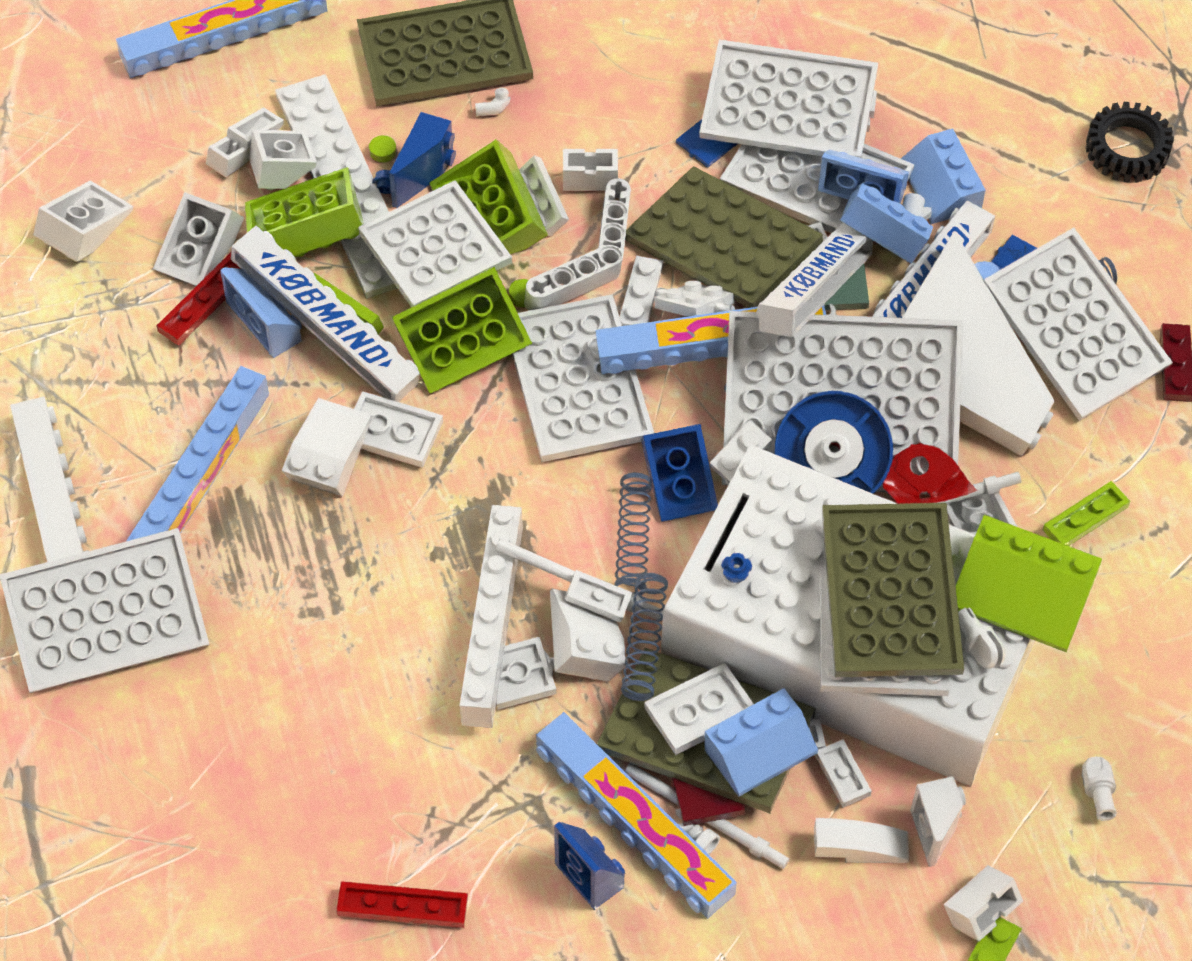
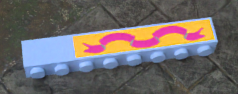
M229 0L116 38L119 56L129 77L133 78L270 32L271 30L318 16L328 11L326 0Z
M823 305L815 314L826 315L825 306ZM757 307L730 311L756 312ZM730 311L595 330L601 373L617 374L628 370H645L655 366H672L683 362L728 357Z
M243 366L239 367L126 541L179 528L180 533L182 532L268 398L269 390L265 375Z
M565 712L536 734V751L541 759L546 763L550 761L557 768V772L562 780L567 784L571 782L578 789V793L583 801L588 805L593 804L599 810V814L604 822L609 826L614 825L621 832V837L625 843L631 848L635 846L643 854L642 857L647 865L652 869L657 868L664 875L668 886L674 891L679 890L686 897V901L696 913L701 912L708 919L735 895L737 882Z

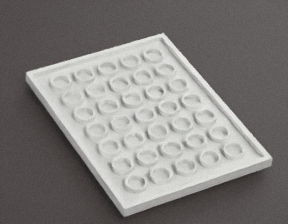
M730 311L723 448L751 420L772 439L771 445L765 451L774 454L779 426L792 407L806 397L816 393L842 391L865 399L881 413L891 432L893 458L911 444L922 443L940 448L958 465L963 320L814 314L793 337L759 331V320L756 318V312ZM836 446L829 447V450L833 453L839 451ZM922 456L914 457L910 463L911 471L917 475L926 473L929 468L928 460ZM722 478V485H729V484ZM882 484L881 487H880L876 492H887V491L884 489L883 484Z

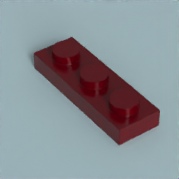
M1162 323L1160 328L1161 347L1173 362L1162 371L1163 400L1192 402L1190 325Z

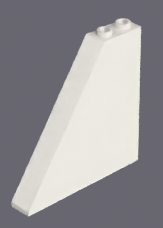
M952 234L902 318L963 320L960 422L1022 457L1028 448L1033 450L1042 436L1037 433L1040 426L1046 428L1054 413L1049 410L1054 403V399L989 288L983 281L982 276L959 237Z

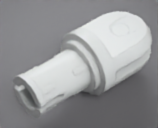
M971 608L960 610L958 612L959 624L967 637L965 642L967 649L983 668L999 667L1003 664L1006 656L1003 643L991 627L983 626L979 622Z
M1102 757L1088 758L1082 766L1085 793L1094 800L1097 819L1101 821L1112 820L1117 814L1112 794L1116 790L1112 767Z

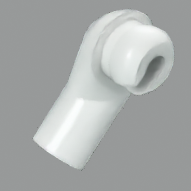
M497 88L495 90V98L491 102L475 103L476 117L500 114L510 103L509 91L506 88Z

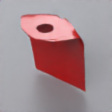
M922 443L911 444L908 448L899 452L893 458L888 475L883 482L884 489L898 504L937 503L977 491L949 455L938 447ZM922 456L928 460L929 468L926 473L917 475L911 471L910 463L914 457ZM922 492L930 494V497L920 498L919 496Z

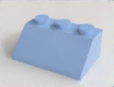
M953 128L928 135L901 158L915 164L908 181L914 192L924 197V207H931L932 214L929 218L931 224L948 220L955 208L958 207L960 209L967 200L982 208L986 190Z
M829 149L822 156L818 191L849 200L853 190L863 183L868 187L876 188L881 195L889 200L901 204L907 186L909 171Z
M863 183L851 193L840 219L845 224L911 264L929 240L933 226L923 217L915 216L907 211L902 204L889 200L881 195L876 188L868 187Z
M225 267L220 270L226 303L273 358L302 341L300 334L302 325L300 321L293 315H290L279 302L247 273L238 268Z
M785 688L705 731V751L738 797L818 753V748L801 709Z

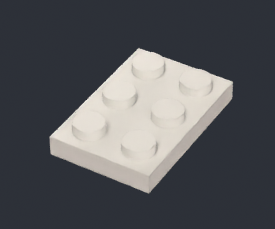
M362 391L354 409L371 414L373 417L361 449L423 468L443 424V415Z
M726 663L644 702L645 710L675 755L705 741L706 730L754 705Z

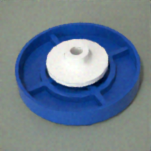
M824 391L801 400L786 414L776 435L774 454L874 494L881 487L890 470L893 458V440L884 417L871 403L848 392ZM836 446L839 451L833 453L829 450V447Z

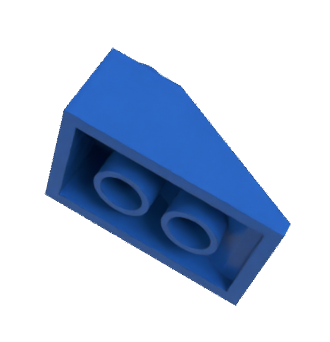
M420 112L389 172L392 207H400L429 186L431 181L445 173L448 165L452 166L456 157V150H453L455 133H452V123L450 120Z
M701 424L642 436L641 443L649 477L652 480V489L661 522L715 511L718 503Z
M558 822L554 825L555 865L595 910L624 888L625 870L616 859L611 860L606 855L602 842L596 836L591 837L585 829L563 822Z

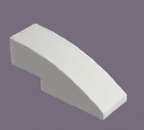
M263 107L228 127L226 137L208 147L206 165L225 177L229 176L249 161L252 131L279 130L284 120Z
M837 818L815 819V857L845 858V863H909L908 831L858 820Z

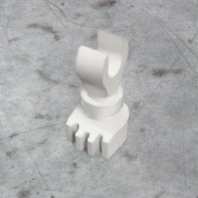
M676 809V815L682 820L679 809ZM683 822L678 824L709 855L718 846L720 836L711 829L703 831V827L698 824L683 826Z

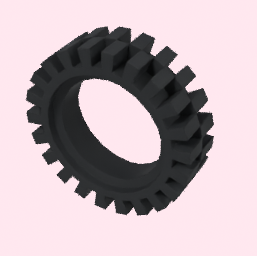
M1117 102L1112 104L1111 110L1106 106L1102 108L1101 113L1099 111L1096 113L1088 131L1086 152H1089V161L1095 160L1093 166L1096 169L1103 166V175L1107 176L1111 171L1113 172V180L1118 181L1119 175H1123V182L1127 183L1130 182L1131 176H1134L1135 183L1142 181L1143 175L1146 180L1152 179L1153 173L1157 176L1161 169L1165 168L1173 146L1172 127H1168L1169 122L1166 118L1160 121L1162 115L1160 112L1157 111L1151 115L1152 107L1147 105L1143 111L1140 110L1141 103L1135 102L1134 108H1130V102H1123L1122 108H1120ZM1116 127L1137 128L1150 137L1154 149L1149 154L1139 158L1121 156L1109 148L1105 135Z

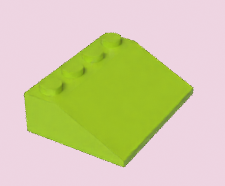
M497 139L430 182L431 188L434 191L456 180L510 254L526 250L548 236L512 153Z
M348 167L245 202L247 232L255 226L263 232L267 231L273 236L278 246L283 250L287 249L294 257H301L308 251L319 247L327 248L334 242L345 238L353 239L360 234L358 227L364 224Z
M495 267L392 317L430 394L532 344Z
M984 515L955 586L958 612L963 608H971L979 620L1067 653L1098 574L1102 558Z

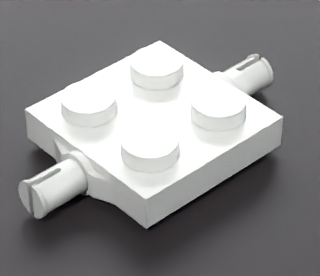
M687 281L684 286L679 288H657L655 292L656 297H654L656 309L687 317L735 310L732 305L735 303L733 293L722 290L721 286L701 285L700 281Z
M540 637L505 645L496 702L497 710L556 694V686L553 680V669H555L554 657L550 658L545 652Z

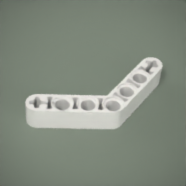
M615 178L607 183L598 249L528 280L524 299L526 309L530 311L560 305L619 277L624 254L631 192L627 181Z

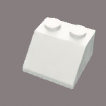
M252 131L249 160L258 188L267 190L286 189L316 167L317 161L306 131Z
M954 776L917 784L910 811L929 867L935 866L956 831L959 818L962 817V807L966 804L964 791L961 786L957 787Z

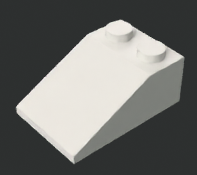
M90 180L39 207L33 235L77 262L93 253L133 211L134 206Z
M184 192L153 269L197 286L223 260L232 247L244 217L231 209Z
M318 398L290 447L282 472L289 480L343 497L373 416Z
M985 493L947 504L949 524L972 534H976L984 515L1017 527L999 493L992 495Z
M552 588L550 590L555 672L609 682L626 667L624 637L617 622L565 601L567 591Z

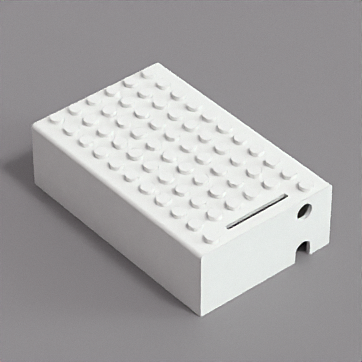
M749 445L664 607L661 653L708 670L726 663L737 680L774 693L785 688L792 699L816 708L813 720L820 719L823 725L944 776H954L956 781L971 787L1035 640L979 620L983 626L991 627L1006 651L1003 664L997 668L988 669L983 668L967 649L965 644L967 637L960 628L964 672L963 675H949L948 696L820 691L821 574H827L822 505L897 503ZM949 524L956 586L975 534ZM733 553L743 554L752 563V570L749 571V576L739 583L727 580L723 574L724 569L721 567L723 559L727 556L730 557Z

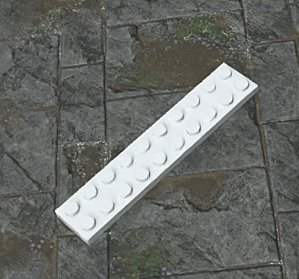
M326 74L275 89L277 100L291 131L307 132L317 161L316 167L310 171L312 178L314 179L348 167L364 224L388 213L389 211L376 183H372L373 176ZM360 234L353 239L345 238L340 240L366 299L398 289Z

